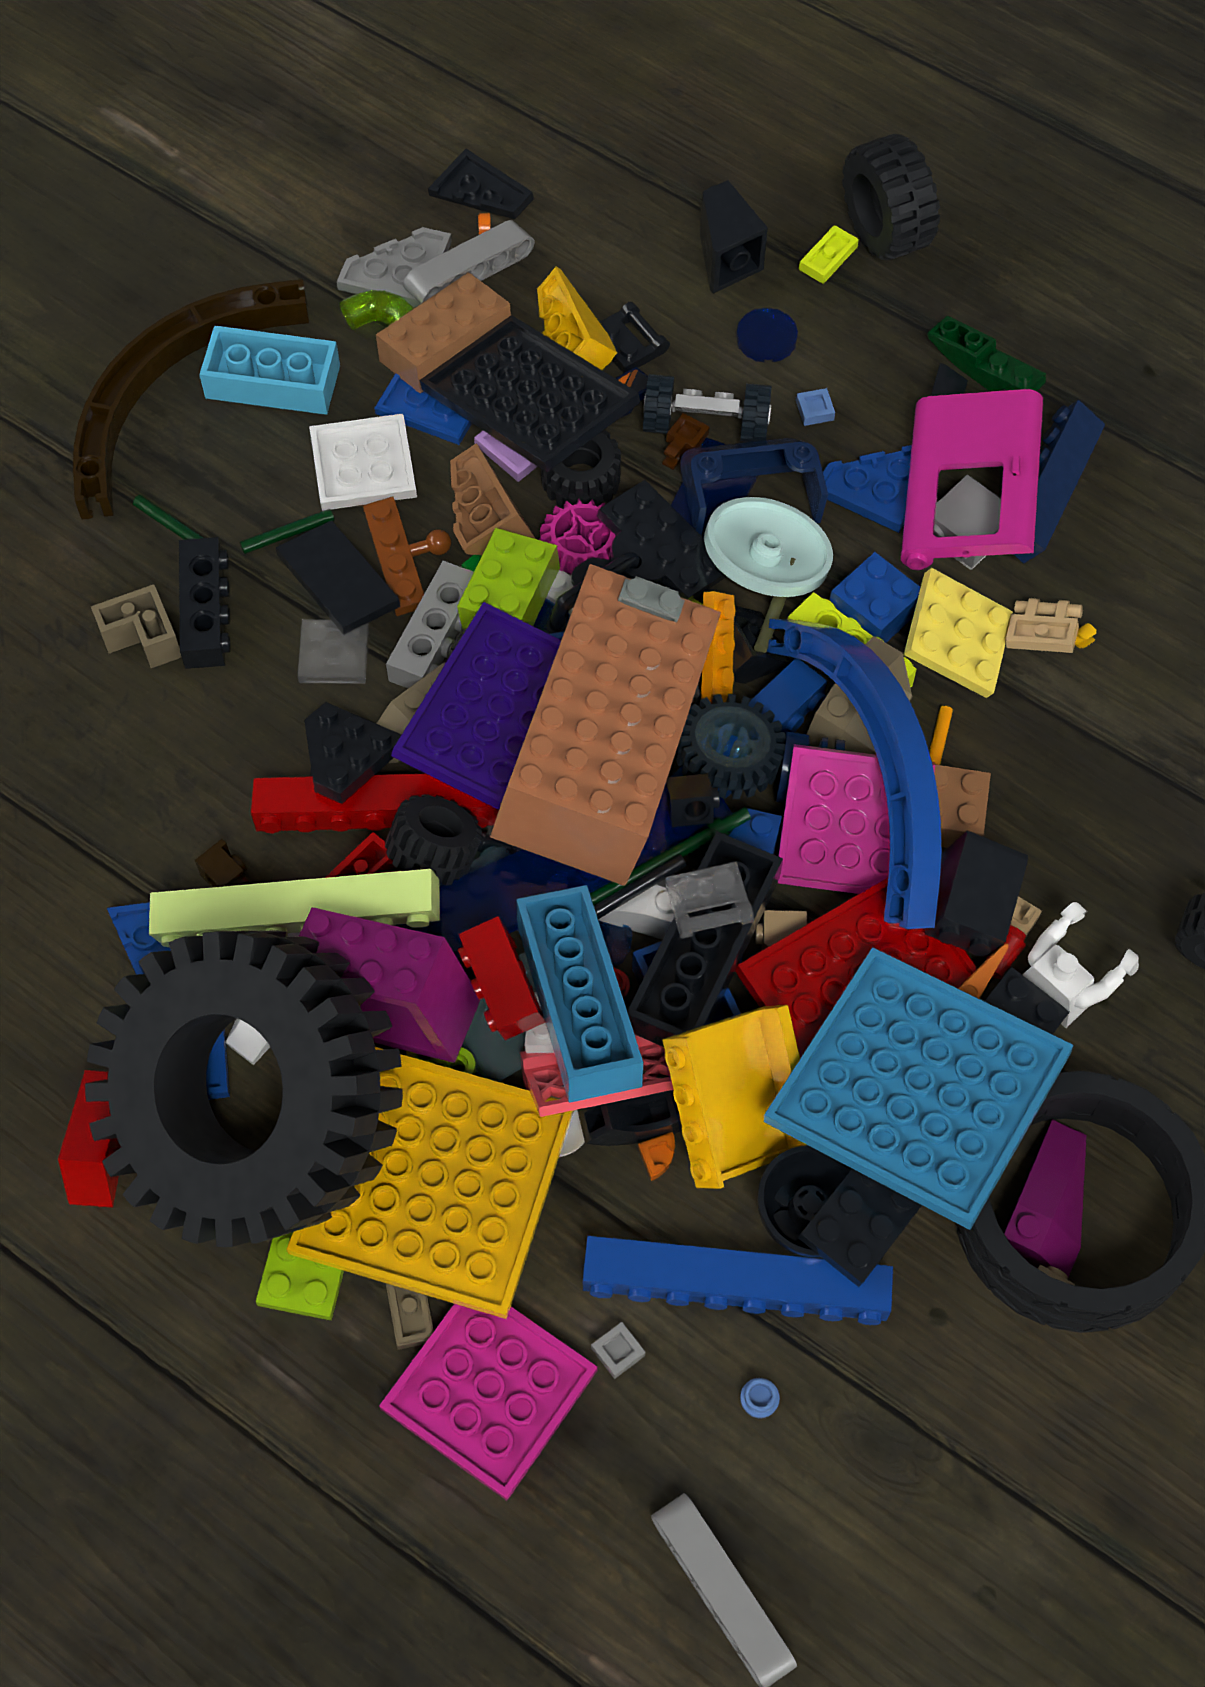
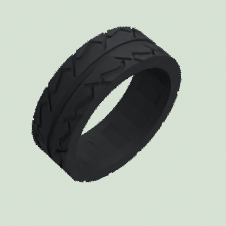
M1088 1071L1059 1073L1030 1125L1041 1121L1057 1119L1089 1121L1120 1134L1131 1141L1150 1159L1163 1179L1171 1200L1174 1225L1171 1247L1163 1266L1149 1277L1122 1287L1096 1289L1074 1286L1054 1279L1028 1263L1009 1243L997 1223L990 1202V1196L972 1228L969 1230L955 1223L959 1242L973 1271L988 1290L991 1289L998 1299L1016 1313L1044 1326L1046 1323L1055 1329L1078 1333L1108 1331V1327L1117 1329L1141 1320L1163 1304L1185 1281L1204 1255L1205 1154L1195 1134L1176 1112L1173 1113L1169 1105L1147 1089L1121 1078L1117 1081L1111 1075Z

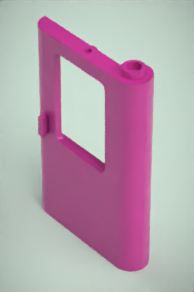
M1032 389L928 396L918 400L915 408L901 561L904 565L912 570H922L930 566L934 558H967L971 556L1034 553L1043 397L1039 392ZM1003 466L998 532L988 535L935 537L934 525L940 471Z

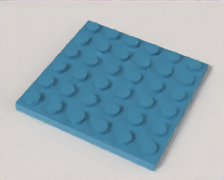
M872 947L764 1114V1122L970 1230L1069 1058L1073 1044Z

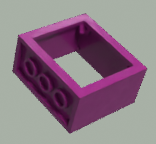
M312 907L299 936H305L320 942L316 953H338L343 956L350 964L341 978H365L375 991L360 1005L361 1010H386L390 1018L392 1028L373 1037L374 1043L455 1063L481 1000L476 996L470 979L445 937Z

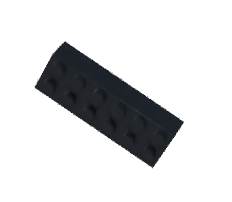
M716 831L627 1011L635 1035L664 1047L662 1039L711 1023L736 971L737 965L740 963L780 879L783 858Z

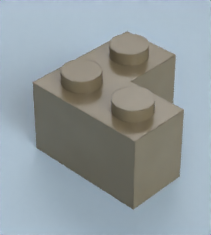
M154 584L91 606L108 653L141 643L150 668L181 658L176 635Z

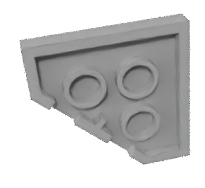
M422 227L412 231V236L399 242L395 238L374 247V252L363 257L355 255L347 258L337 279V288L341 291L417 307L421 303L403 287L404 279L413 268L448 251L452 242L451 233Z

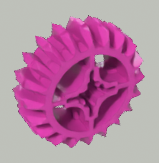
M579 498L575 505H571L566 500L564 509L555 506L553 515H546L545 524H542L540 528L539 540L557 545L560 571L570 573L571 575L575 567L593 557L610 560L609 553L616 535L597 517L599 509L605 503L597 507L593 499L588 504H583Z

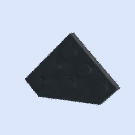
M325 702L304 720L315 792L343 804L394 758L391 756L392 751L401 734Z

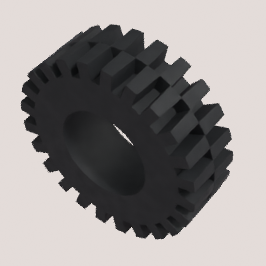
M279 930L203 933V936L178 938L169 942L170 951L151 952L139 961L145 974L124 976L118 982L114 990L127 1004L103 1007L96 1024L114 1034L116 1039L90 1044L87 1062L108 1067V1079L85 1083L86 1102L109 1101L111 1116L89 1123L94 1141L118 1139L121 1148L102 1161L110 1177L137 1173V1177L123 1193V1196L133 1207L157 1203L150 1222L162 1230L184 1226L183 1240L198 1244L216 1239V1247H234L248 1242L252 1244L318 1225L331 1219L330 1212L350 1206L361 1196L354 1187L355 1185L374 1180L380 1172L383 1164L370 1155L369 1152L392 1146L397 1128L379 1121L378 1115L379 1113L402 1107L403 1089L380 1086L379 1072L402 1067L399 1048L375 1049L373 1037L392 1028L386 1010H361L360 1005L375 991L365 978H341L350 963L338 953H316L320 942L305 936L286 937V932ZM237 1018L255 1028L267 1041L277 1059L282 1076L283 1099L280 1115L272 1134L257 1151L240 1145L224 1131L211 1109L207 1094L206 1071L211 1050L221 1032Z

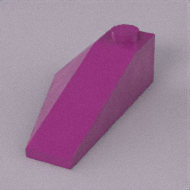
M1052 1120L1003 1233L1009 1243L1028 1263L1037 1269L1040 1265L1046 1268L1048 1266L1058 1268L1069 1277L1081 1248L1087 1135Z

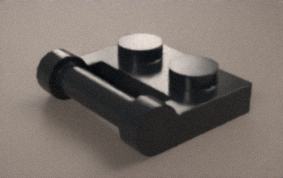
M634 302L626 303L620 311L600 321L617 351L612 361L624 375L664 354L670 347V342L663 335L659 336L639 313L640 309ZM631 322L650 345L644 347L625 324Z

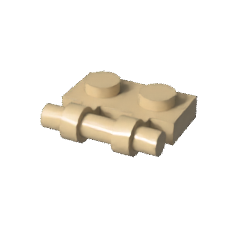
M1029 598L1028 601L1016 600L1014 607L1016 614H1011L1005 639L1007 648L1073 653L1079 628L1078 618L1082 617L1083 612L1082 605L1070 604V601L1059 600L1058 603L1040 602V599Z

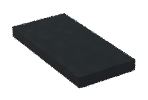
M332 520L276 547L277 556L343 635L400 607L398 596Z

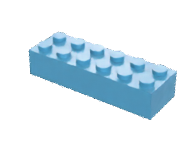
M587 885L516 899L517 926L568 1102L571 1103L641 1088L643 1082L642 1056Z

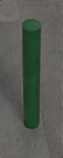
M138 495L133 500V506L182 539L204 538L143 496Z
M327 509L239 543L243 553L246 554L319 527L331 520L334 521V516L331 509Z

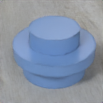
M754 1378L748 1381L742 1388L740 1395L743 1409L747 1414L755 1418H766L776 1411L780 1400L777 1387L771 1381L764 1378Z

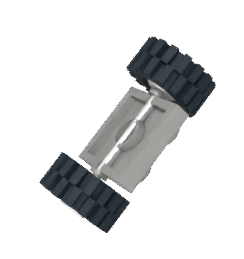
M649 374L644 399L643 432L667 434L670 428L671 412L675 411L734 416L741 418V415H743L740 441H765L767 426L770 421L772 386L746 383L744 409H742V407H739L740 400L734 399L733 393L715 392V397H704L701 390L683 389V394H676V399L673 400L674 376Z

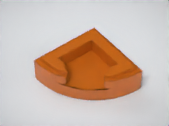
M673 1132L638 1144V1150L651 1181L664 1174L672 1163L675 1151Z

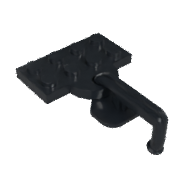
M643 480L599 509L597 517L616 535L609 553L610 560L593 557L574 568L571 574V583L574 587L557 598L551 617L547 621V629L550 633L565 631L567 626L565 619L568 611L574 608L590 564L630 579H634L637 576L656 584L663 583L667 588L678 591V595L681 598L690 601L709 590L727 576L716 567L709 557L704 538L646 480Z

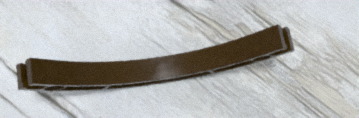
M303 279L240 287L190 303L145 329L110 362L85 402L74 441V497L81 520L93 518V511L89 510L87 506L89 497H95L96 502H100L104 517L114 516L112 461L115 445L127 416L148 387L171 366L189 354L207 346L214 326L253 331L309 323Z

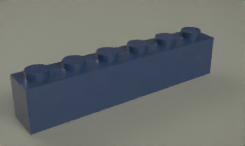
M1077 400L1069 407L1064 405L1059 408L1052 417L1053 424L1051 428L1045 432L1041 439L1043 444L1040 448L1034 553L1013 554L1023 564L1045 551L1105 426V423L1080 400Z

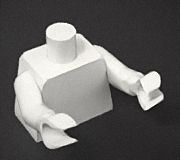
M1073 902L1060 913L1062 917L1059 920L1055 919L1040 935L1028 955V962L1031 967L1022 974L1070 1011L1061 1023L1065 1028L1089 1006L1107 999L1124 981L1122 978L1126 974L1129 976L1135 974L1139 966L1138 955L1128 949L1120 965L1108 971L1099 982L1094 984L1093 976L1078 963V959L1074 955L1067 953L1059 945H1056L1065 936L1070 924H1074L1085 917L1083 913L1087 911L1077 902Z

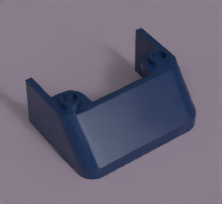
M794 438L700 447L687 450L681 458L680 471L692 526L701 536L707 508L701 484L712 483L720 479L793 471L802 473L813 520L816 523H821L828 491L818 452L809 443Z

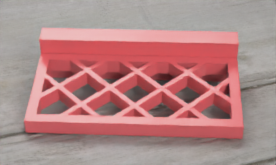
M635 1035L643 1060V1070L647 1071L643 1074L641 1088L569 1103L565 1088L561 1087L563 1086V1081L555 1054L526 1053V1051L520 1052L523 1083L526 1090L530 1091L540 1117L674 1090L669 1067L665 1060L664 1047ZM659 1074L670 1076L666 1078H656ZM550 1096L561 1098L558 1100L545 1102Z

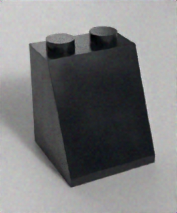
M729 180L711 186L702 192L700 238L709 287L713 294L764 270L768 227Z
M968 830L963 833L941 854L935 928H925V935L936 938L945 944H951L969 951L976 956L987 958L1006 942L1028 863V855Z

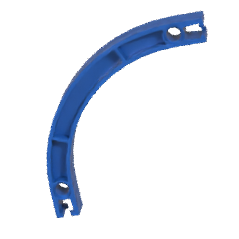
M770 619L769 628L784 629L785 635L784 643H776L777 640L770 639L767 652L806 661L833 679L859 713L876 751L887 797L890 825V861L884 922L900 923L899 927L905 929L935 928L942 854L939 798L932 760L925 736L909 699L887 665L856 637L838 628L819 623L790 619Z

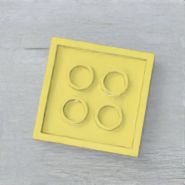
M931 568L924 573L903 655L987 698L994 694L1006 644L1005 639L1013 611Z

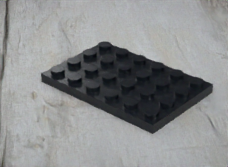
M512 315L419 380L421 389L545 472L550 471L640 403L638 392Z

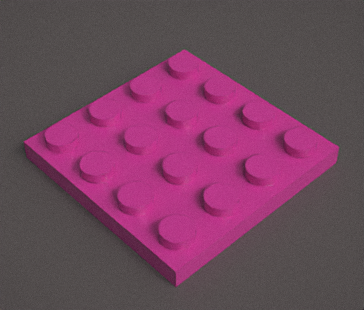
M794 744L778 857L783 858L779 884L860 894L888 878L890 825L887 797L877 755ZM932 762L933 770L935 772V762Z
M454 1304L379 1407L380 1410L507 1501L598 1371V1367L513 1307H510L508 1317L504 1319Z

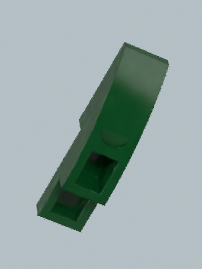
M948 315L928 332V338L949 361L991 392L1020 389L1037 391L1046 383V373L996 349V339Z

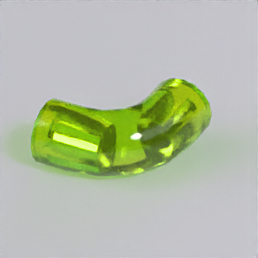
M369 290L353 295L339 303L341 312L352 330L374 321H381L390 325L414 309L403 297L388 291Z

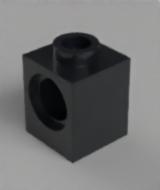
M708 774L667 778L666 805L671 827L714 823V809L720 806L719 792L717 787H711Z

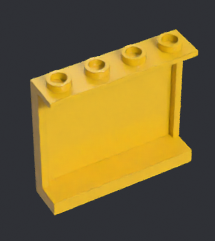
M788 1005L763 1006L662 1039L665 1049V1060L669 1067L674 1089L673 1096L682 1124V1135L686 1142L691 1164L690 1171L696 1188L721 1189L724 1187L723 1181L767 1165L788 1149L807 1145L764 1122V1114L800 1060Z

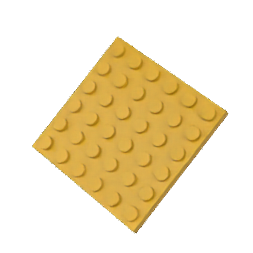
M400 1054L402 1067L379 1072L380 1086L403 1089L402 1107L385 1111L378 1115L379 1121L397 1128L392 1146L369 1152L370 1155L383 1164L380 1172L374 1180L354 1186L361 1196L350 1206L330 1212L332 1218L323 1223L294 1231L286 1250L288 1254L507 1319L574 1110L540 1117L529 1090ZM549 1097L545 1102L553 1101V1100H558V1099H557V1098H553V1097Z

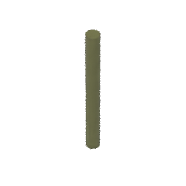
M791 558L790 565L794 564L795 558ZM773 596L754 646L755 651L767 652L768 642L775 630L769 628V620L779 619L787 597Z

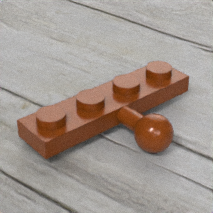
M393 496L363 505L386 584L400 599V607L395 609L396 616L413 612L424 596L413 557L428 552L434 555H443L451 547V538L444 530L436 529L431 531L425 540L408 544Z

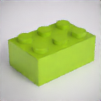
M495 528L457 606L462 629L468 628L483 602L533 626L560 570L557 545Z

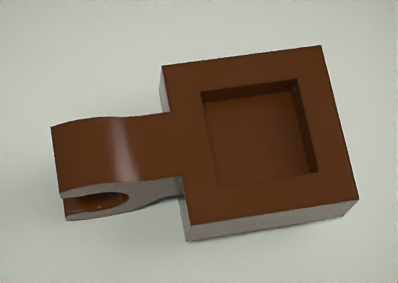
M682 413L667 433L666 442L670 444L664 451L667 457L662 464L674 470L685 451L700 447L709 435L710 426Z

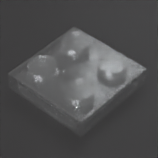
M302 620L298 664L299 683L366 684L369 623L343 635L332 620Z

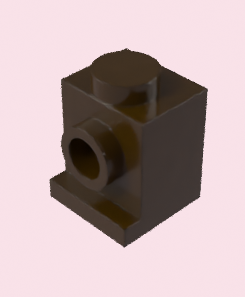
M223 839L219 840L195 859L200 876L211 887L251 884L244 873L247 871L246 866L237 855H230L227 843Z

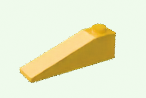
M556 266L537 288L539 317L544 319L545 331L542 334L603 370L611 363L617 351L603 326L562 270Z

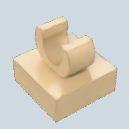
M1018 897L1010 925L1024 932L1027 937L1039 919L1042 910Z

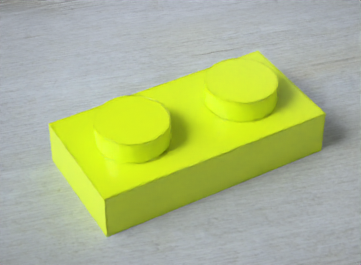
M834 225L800 261L799 270L824 284L857 249L859 239Z

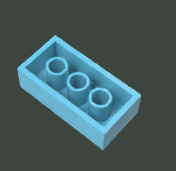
M214 326L199 374L205 399L327 415L340 368L337 342Z

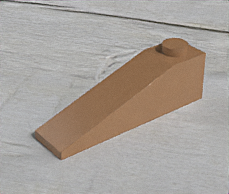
M477 443L450 461L451 487L455 492V502H452V509L456 514V523L453 524V531L466 554L483 555L495 528L536 539Z

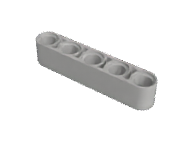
M513 220L505 221L413 268L406 275L403 287L422 304L468 272L482 281L524 259L532 251L535 240Z
M683 1493L652 1514L651 1519L658 1532L759 1687H769L795 1669L797 1663L790 1650L690 1498Z

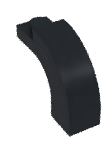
M674 1090L577 1109L585 1143L601 1146L641 1143L673 1132V1134L681 1132L682 1124L673 1096Z

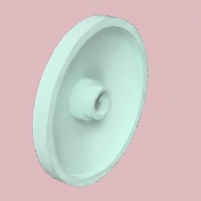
M743 497L723 503L712 513L704 534L707 553L716 567L737 584L765 595L794 597L810 593L825 581L833 562L831 543L821 527L798 509L772 499ZM791 558L796 559L793 565H790Z

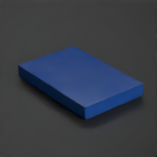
M395 373L374 408L375 414L380 416L403 414L406 426L460 445L472 425L470 421L426 392H417L411 385L402 380L397 373Z

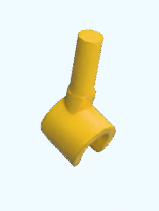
M1089 623L1080 627L1077 632L1075 645L1078 648H1085L1093 643L1095 639L1092 636L1096 634V629Z

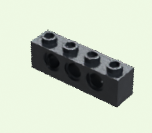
M218 537L179 540L180 653L185 669L225 666V653L231 652L229 633H225L224 625L230 624L229 606L224 605V597H229L228 577H223V570L229 569L227 550H221Z

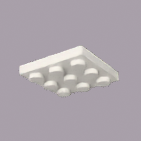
M403 414L309 426L322 511L366 505L392 496L394 500L417 497Z

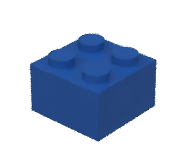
M874 552L831 591L830 601L845 616L855 619L869 634L879 637L887 643L913 619L921 587Z

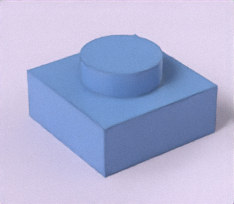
M827 388L797 393L796 404L804 426L834 421L835 410Z

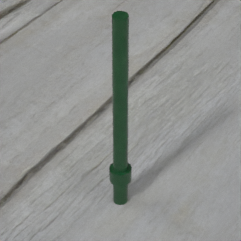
M743 807L722 820L719 817L714 819V823L706 824L707 828L635 867L626 886L678 854L684 857L711 842L716 831L729 836V831L751 820L746 807ZM610 881L590 892L593 906L625 886Z

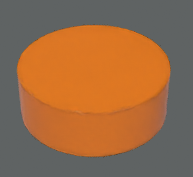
M479 213V235L491 229L490 213Z

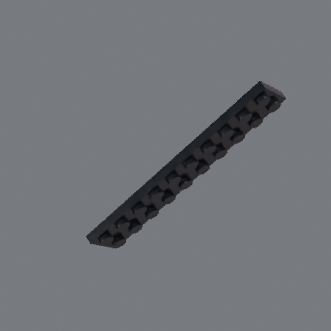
M1012 967L984 1001L1052 1035L1070 1012ZM851 1169L799 1235L798 1239L856 1286L860 1287L922 1205Z

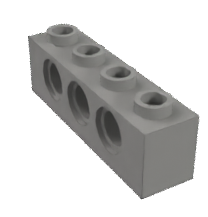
M442 561L386 663L388 680L390 682L410 688L441 665L444 658L450 657L454 650L455 637L458 632L465 630L462 629L457 606L474 573L473 571ZM434 627H442L441 629L437 630L432 629ZM420 653H428L427 655H424V656H419V655H418V654H420Z

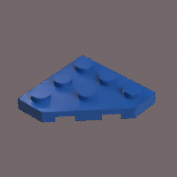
M912 445L904 446L901 451L885 454L882 451L859 456V460L844 464L842 461L829 463L823 472L828 491L827 500L899 533L905 520Z

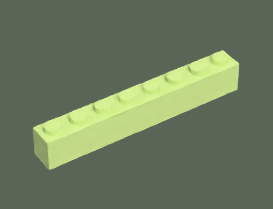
M432 869L154 892L150 893L149 935L164 947H170L169 942L175 939L203 936V933L279 930L286 932L287 937L288 933L301 932L312 907L388 925L407 924L410 927H426L429 925V922L440 921L439 878Z

